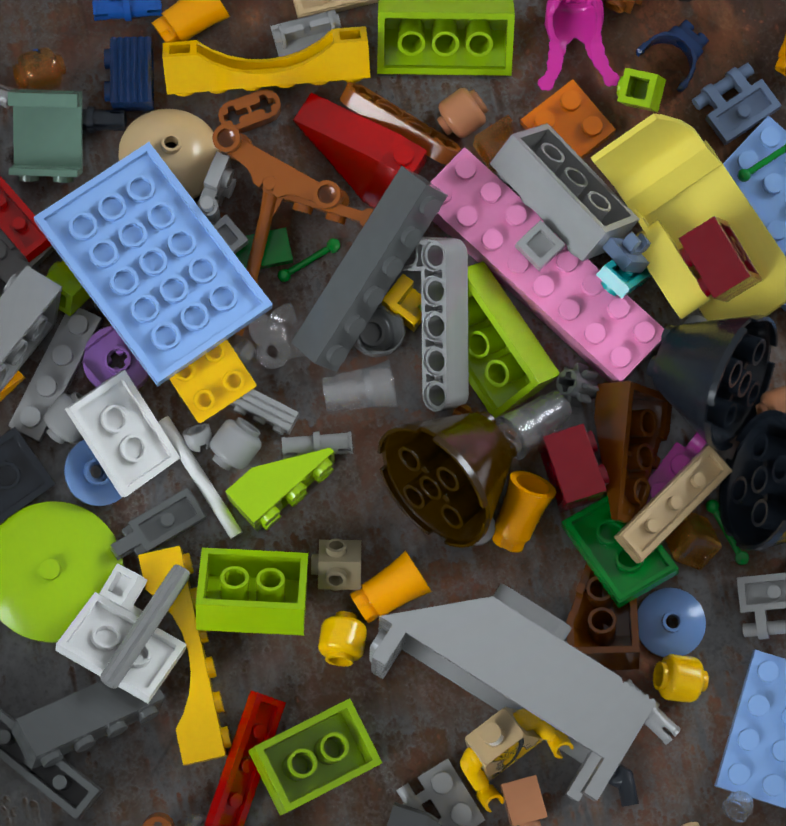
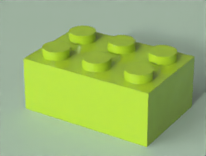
M202 547L196 595V630L304 636L308 553Z
M350 698L254 746L248 751L280 816L382 764Z

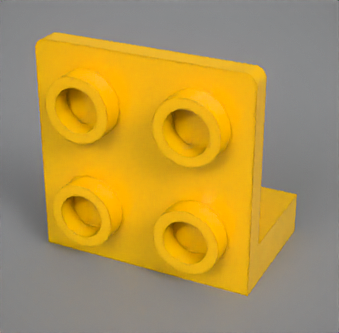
M225 340L169 379L198 423L204 422L256 387L255 381L228 340Z

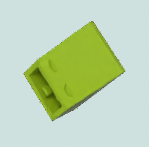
M326 448L252 467L225 491L229 502L257 532L262 527L268 530L281 519L280 512L288 504L292 507L297 505L308 494L306 489L315 480L318 484L321 483L334 471L332 468L335 463L334 451L331 448Z

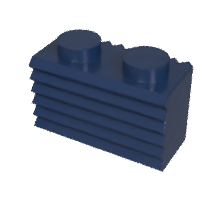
M111 37L110 49H104L105 69H110V81H104L105 102H110L113 110L154 111V46L151 37Z

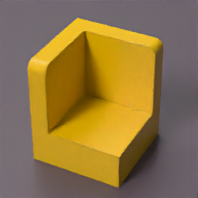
M402 274L385 295L382 306H386L391 312L401 315L404 325L414 332L422 323V312L418 308L421 304V294L413 288L414 281L405 274Z

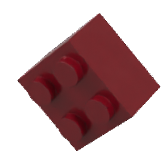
M713 216L678 238L683 246L679 249V252L689 267L694 266L701 276L697 279V282L707 297L712 296L714 299L728 302L762 281V278L727 221Z
M582 423L542 437L538 451L548 480L556 490L555 500L560 513L600 500L607 491L605 485L610 484L605 466L603 464L598 465L594 452L598 451L593 432H586L585 426Z

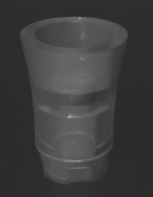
M390 359L370 367L335 374V377L322 378L328 412L340 409L341 411L374 407H398Z
M552 390L514 411L496 417L495 420L507 440L515 445L517 456L514 458L521 460L541 442L543 436L552 434L560 429L573 413L569 401L559 391Z

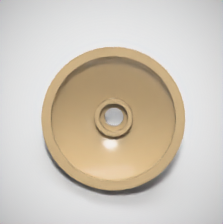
M158 109L141 115L127 127L119 144L118 159L119 161L150 142L192 199H195L202 194L204 180L216 151L219 153L221 151L213 143V130L202 119L183 110ZM173 142L177 146L175 148H168L165 144Z

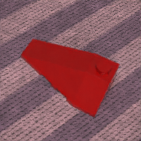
M312 92L293 119V122L310 142L334 166L335 171L353 188L354 193L361 201L374 209L401 166L419 174L426 164L427 150L402 135Z

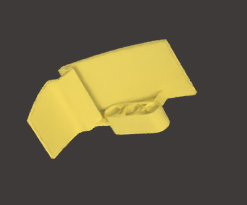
M653 113L590 157L615 187L628 208L640 219L638 223L643 230L638 232L636 236L643 233L651 242L648 249L642 253L650 263L647 269L681 319L698 308L708 321L752 315L768 316L786 303V256L706 140L703 141L692 126L680 119ZM713 216L729 223L762 278L761 282L728 302L714 299L712 296L707 297L703 293L697 282V279L701 277L694 266L689 267L679 252V249L683 246L678 238Z

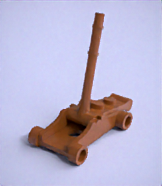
M222 124L215 129L212 136L215 147L221 152L227 153L233 160L239 161L251 174L253 184L263 190L260 215L246 270L256 283L259 282L257 279L272 220L283 201L294 203L292 209L312 215L313 210L326 213V220L345 225L346 219L358 222L364 227L374 211L372 208L361 211L349 207L350 198L348 194L336 183L330 180L318 182L253 146L251 139L245 134H241L233 125ZM245 327L235 333V335L243 336Z

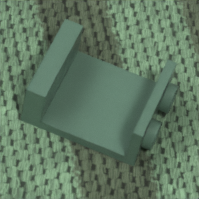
M13 89L9 91L8 106H13L14 165L9 168V175H19V181L25 182L39 181V176L53 177V182L58 183L73 182V177H78L83 173L82 91Z

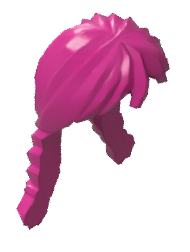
M602 0L547 1L545 27L550 40V50L548 52L547 71L537 83L541 90L549 91L553 89L554 83L562 70L566 46L573 38L585 44L587 54L593 62V66L603 77L604 84L608 87L612 85L617 86L620 78L609 66L608 58L605 55V48L602 44L601 30L604 21Z

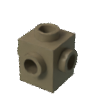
M319 539V554H312L311 575H318V589L335 591L361 589L362 540Z

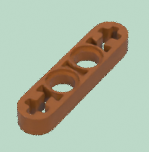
M356 82L347 83L340 100L344 105L361 116L427 150V156L441 164L447 165L460 152V146L441 132L367 87Z

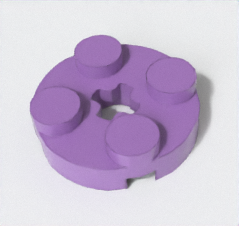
M113 326L97 331L88 340L84 349L83 369L95 388L122 370L127 372L137 390L146 383L149 378L148 373ZM115 352L119 356L127 355V358L124 360L125 366L121 369L109 366L112 363L110 356Z

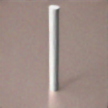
M167 416L161 419L158 423L230 539L232 540L241 535L243 531L188 448L170 417Z

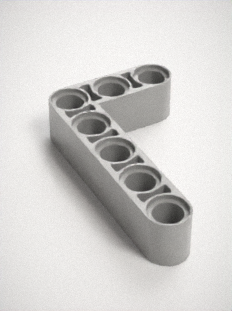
M422 237L402 270L421 271L422 395L426 407L436 412L457 408L468 400V254L465 244L460 239Z

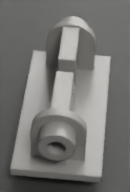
M331 10L270 26L278 57L287 56L307 48L320 40L331 29L340 28L341 23L336 11Z

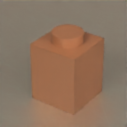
M533 775L500 784L510 826H541L540 819L548 816L537 776Z

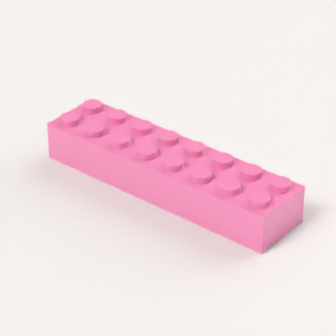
M464 147L431 181L433 185L448 195L432 221L451 238L460 239L465 244L467 253L478 263L484 261L497 281L609 383L626 381L661 344L664 328L628 295L621 299L618 295L614 296L607 292L601 284L602 280L596 276L600 270L590 260L587 259L582 262L579 258L572 255L568 251L566 244L564 249L540 271L515 248V244L540 220L542 222L543 220L533 209L527 207L512 189L467 148Z

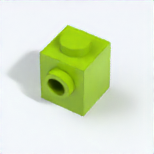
M625 68L624 75L620 77L617 85V101L625 106L658 113L666 79L658 74Z
M63 260L61 262L57 261L51 266L46 277L62 286L59 309L71 317L90 296Z

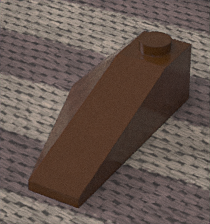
M632 381L597 384L599 391L596 393L594 420L602 464L606 468L610 484L606 485L611 518L612 520L627 524L647 503L651 491L648 480L652 469H658L661 460L657 452L661 441H667L670 432L672 405L659 391Z
M586 562L581 580L576 589V596L571 611H569L566 623L572 628L567 635V643L609 670L639 669L640 647L637 598L618 608Z

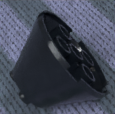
M752 315L678 324L676 326L667 325L661 336L662 344L658 354L649 361L647 374L653 377L655 388L709 446L720 451H726L733 447V444L729 442L736 435L738 436L743 427L757 415L756 405L760 403L762 394L768 391L775 368V363L769 361L771 345L774 347L778 346L776 324L771 318L764 315Z
M768 410L752 418L735 440L740 442L736 449L733 459L726 458L725 461L733 471L720 483L719 511L723 529L726 535L734 538L737 547L749 551H759L786 543V413Z

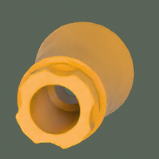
M178 0L171 7L161 13L163 16L153 21L152 25L165 43L188 41L212 25L230 18L220 0Z
M526 471L512 472L500 513L495 522L493 542L500 548L507 549L510 552H521L526 542L531 539L545 509L555 497L556 490L554 486L536 474Z
M405 550L381 572L361 584L362 588L355 590L350 596L367 623H370L379 616L387 615L396 608L432 591Z

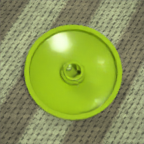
M57 501L27 506L6 519L0 525V621L9 629L28 639L45 643H57L95 592L98 594L101 592L116 564L124 566L123 558L117 560L110 549L111 544L116 542L117 539L108 526L95 514L81 506Z

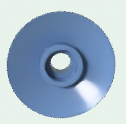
M85 440L77 443L69 452L64 466L65 480L72 494L80 501L92 506L110 505L120 500L122 497ZM94 465L98 466L101 470L99 478H94L91 475L90 470Z
M677 588L659 589L649 594L637 610L639 639L650 652L657 656L665 657L669 654L685 656L692 652L703 639L706 628L704 611L700 603L686 591ZM673 615L678 619V626L676 628L667 626L666 619L668 616Z

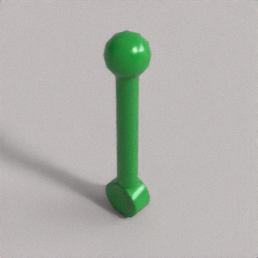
M786 144L750 168L739 170L737 174L738 179L741 182L748 181L751 174L786 152Z
M332 238L328 240L326 247L289 269H281L277 274L278 279L286 282L291 278L292 274L325 254L338 252L340 249L339 240Z
M713 499L707 501L706 510L713 513L735 552V562L738 565L747 564L749 561L748 553L741 551L736 546L734 538L726 535L718 510L719 503Z

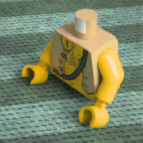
M505 707L465 737L467 749L461 757L460 767L473 789L477 791V800L487 812H492L488 807L489 802L497 798L503 804L504 798L492 784H489V780L491 781L543 740H547L554 756L562 759L563 756L559 750L561 746L568 745L572 750L574 749L569 737L524 708L517 710Z

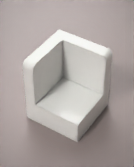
M117 563L99 594L139 617L143 611L134 606L148 580Z

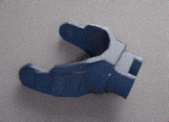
M684 20L679 26H673L668 32L654 35L636 50V55L639 57L649 47L659 43L672 44L681 49L686 55L690 67L687 78L676 89L680 93L688 87L689 81L692 79L696 69V62L703 54L702 48L709 42L703 33L699 32L696 34L693 32L694 26L688 20Z

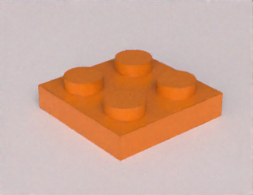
M573 79L520 120V124L525 130L548 123L582 159L614 135L616 131L613 125Z

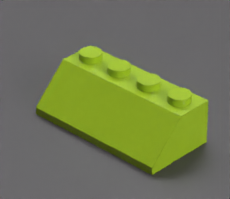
M378 0L377 74L512 76L515 21L513 0Z
M483 261L468 266L469 384L488 412L497 419L538 393L557 378L560 372Z

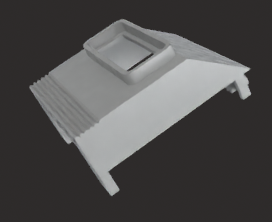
M500 584L491 597L379 616L378 634L369 647L371 672L381 679H384L397 656L403 650L497 711L505 707L517 710L524 708L556 728V730L567 735L574 749L572 750L568 745H564L559 750L581 763L580 768L563 794L574 802H579L583 795L593 801L599 799L656 705L655 698L649 699L648 694H642V690L636 691L635 686L629 687L628 682L623 683L622 677L566 643L564 640L572 629L567 623L504 584Z

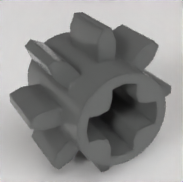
M577 362L574 369L565 366L556 380L559 391L557 396L565 399L567 405L579 408L581 402L591 404V400L599 391L596 379L598 373L590 371L589 366Z

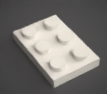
M125 370L119 371L65 408L67 414L121 497L128 496L180 459L179 454Z
M95 592L56 643L55 651L101 676V673L139 617ZM156 628L118 687L148 704L185 652L187 644Z

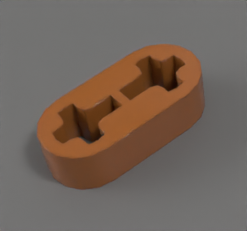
M263 89L228 101L219 110L220 125L230 124L237 128L240 133H244L277 120L281 112L280 98L272 90ZM266 99L268 104L274 103L269 113H265L263 109L252 112V110L261 107L260 101ZM235 111L236 115L248 112V114L239 117V124L233 125L232 121H225L229 119V112Z

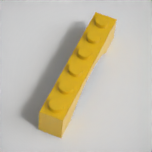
M366 26L331 29L320 40L307 48L287 56L271 59H245L229 56L213 50L197 40L163 43L162 59L167 95L176 94L177 96L184 97L190 96L195 92L209 91L210 93L220 94L231 89L255 91L267 86L290 88L295 84L311 83L313 85H324L329 81L344 80L346 82H358L364 78H371Z
M180 545L138 555L142 576L148 580L145 590L152 596L174 565L182 566L190 574L194 573L190 553L183 554V549ZM189 580L168 610L176 621L187 644L191 671L189 696L184 713L176 727L184 766L226 757V748L232 746L228 726L221 727L218 713L224 712L220 691L214 692L211 678L217 677L212 656L206 657L203 644L209 642L208 632L196 630L197 587L191 588Z

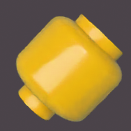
M338 611L335 616L326 618L321 625L318 650L329 664L343 667L351 666L354 661L359 660L364 654L367 629L364 623L356 619L357 616L354 613Z
M669 654L661 662L659 661L654 668V688L666 700L691 703L696 701L701 692L706 691L708 687V673L704 670L698 658Z

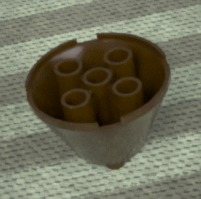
M482 411L479 414L465 413L396 425L381 437L377 453H382L384 465L380 468L383 481L402 512L427 535L434 532L446 539L444 544L465 548L479 542L487 533L513 458L517 456V449L511 441L507 440L504 433L497 426L492 414Z

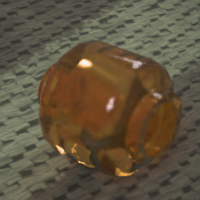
M40 47L20 54L17 58V64L13 65V75L19 89L56 90L62 84V75L66 74L65 63L61 55H55L47 47Z

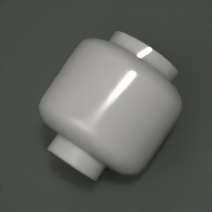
M74 391L72 394L62 393L44 415V421L49 427L46 433L59 444H63L65 441L76 444L83 439L65 410L66 407L83 397L78 392Z
M240 417L237 420L228 419L224 421L209 443L211 450L215 453L212 458L213 461L227 471L231 467L245 469L261 448L260 431Z

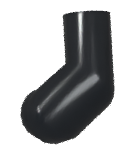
M619 764L608 783L618 788L622 807L639 804L634 774L630 769Z

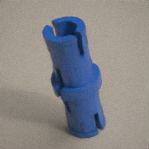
M161 0L92 1L95 21L107 19L132 21V18L162 16Z

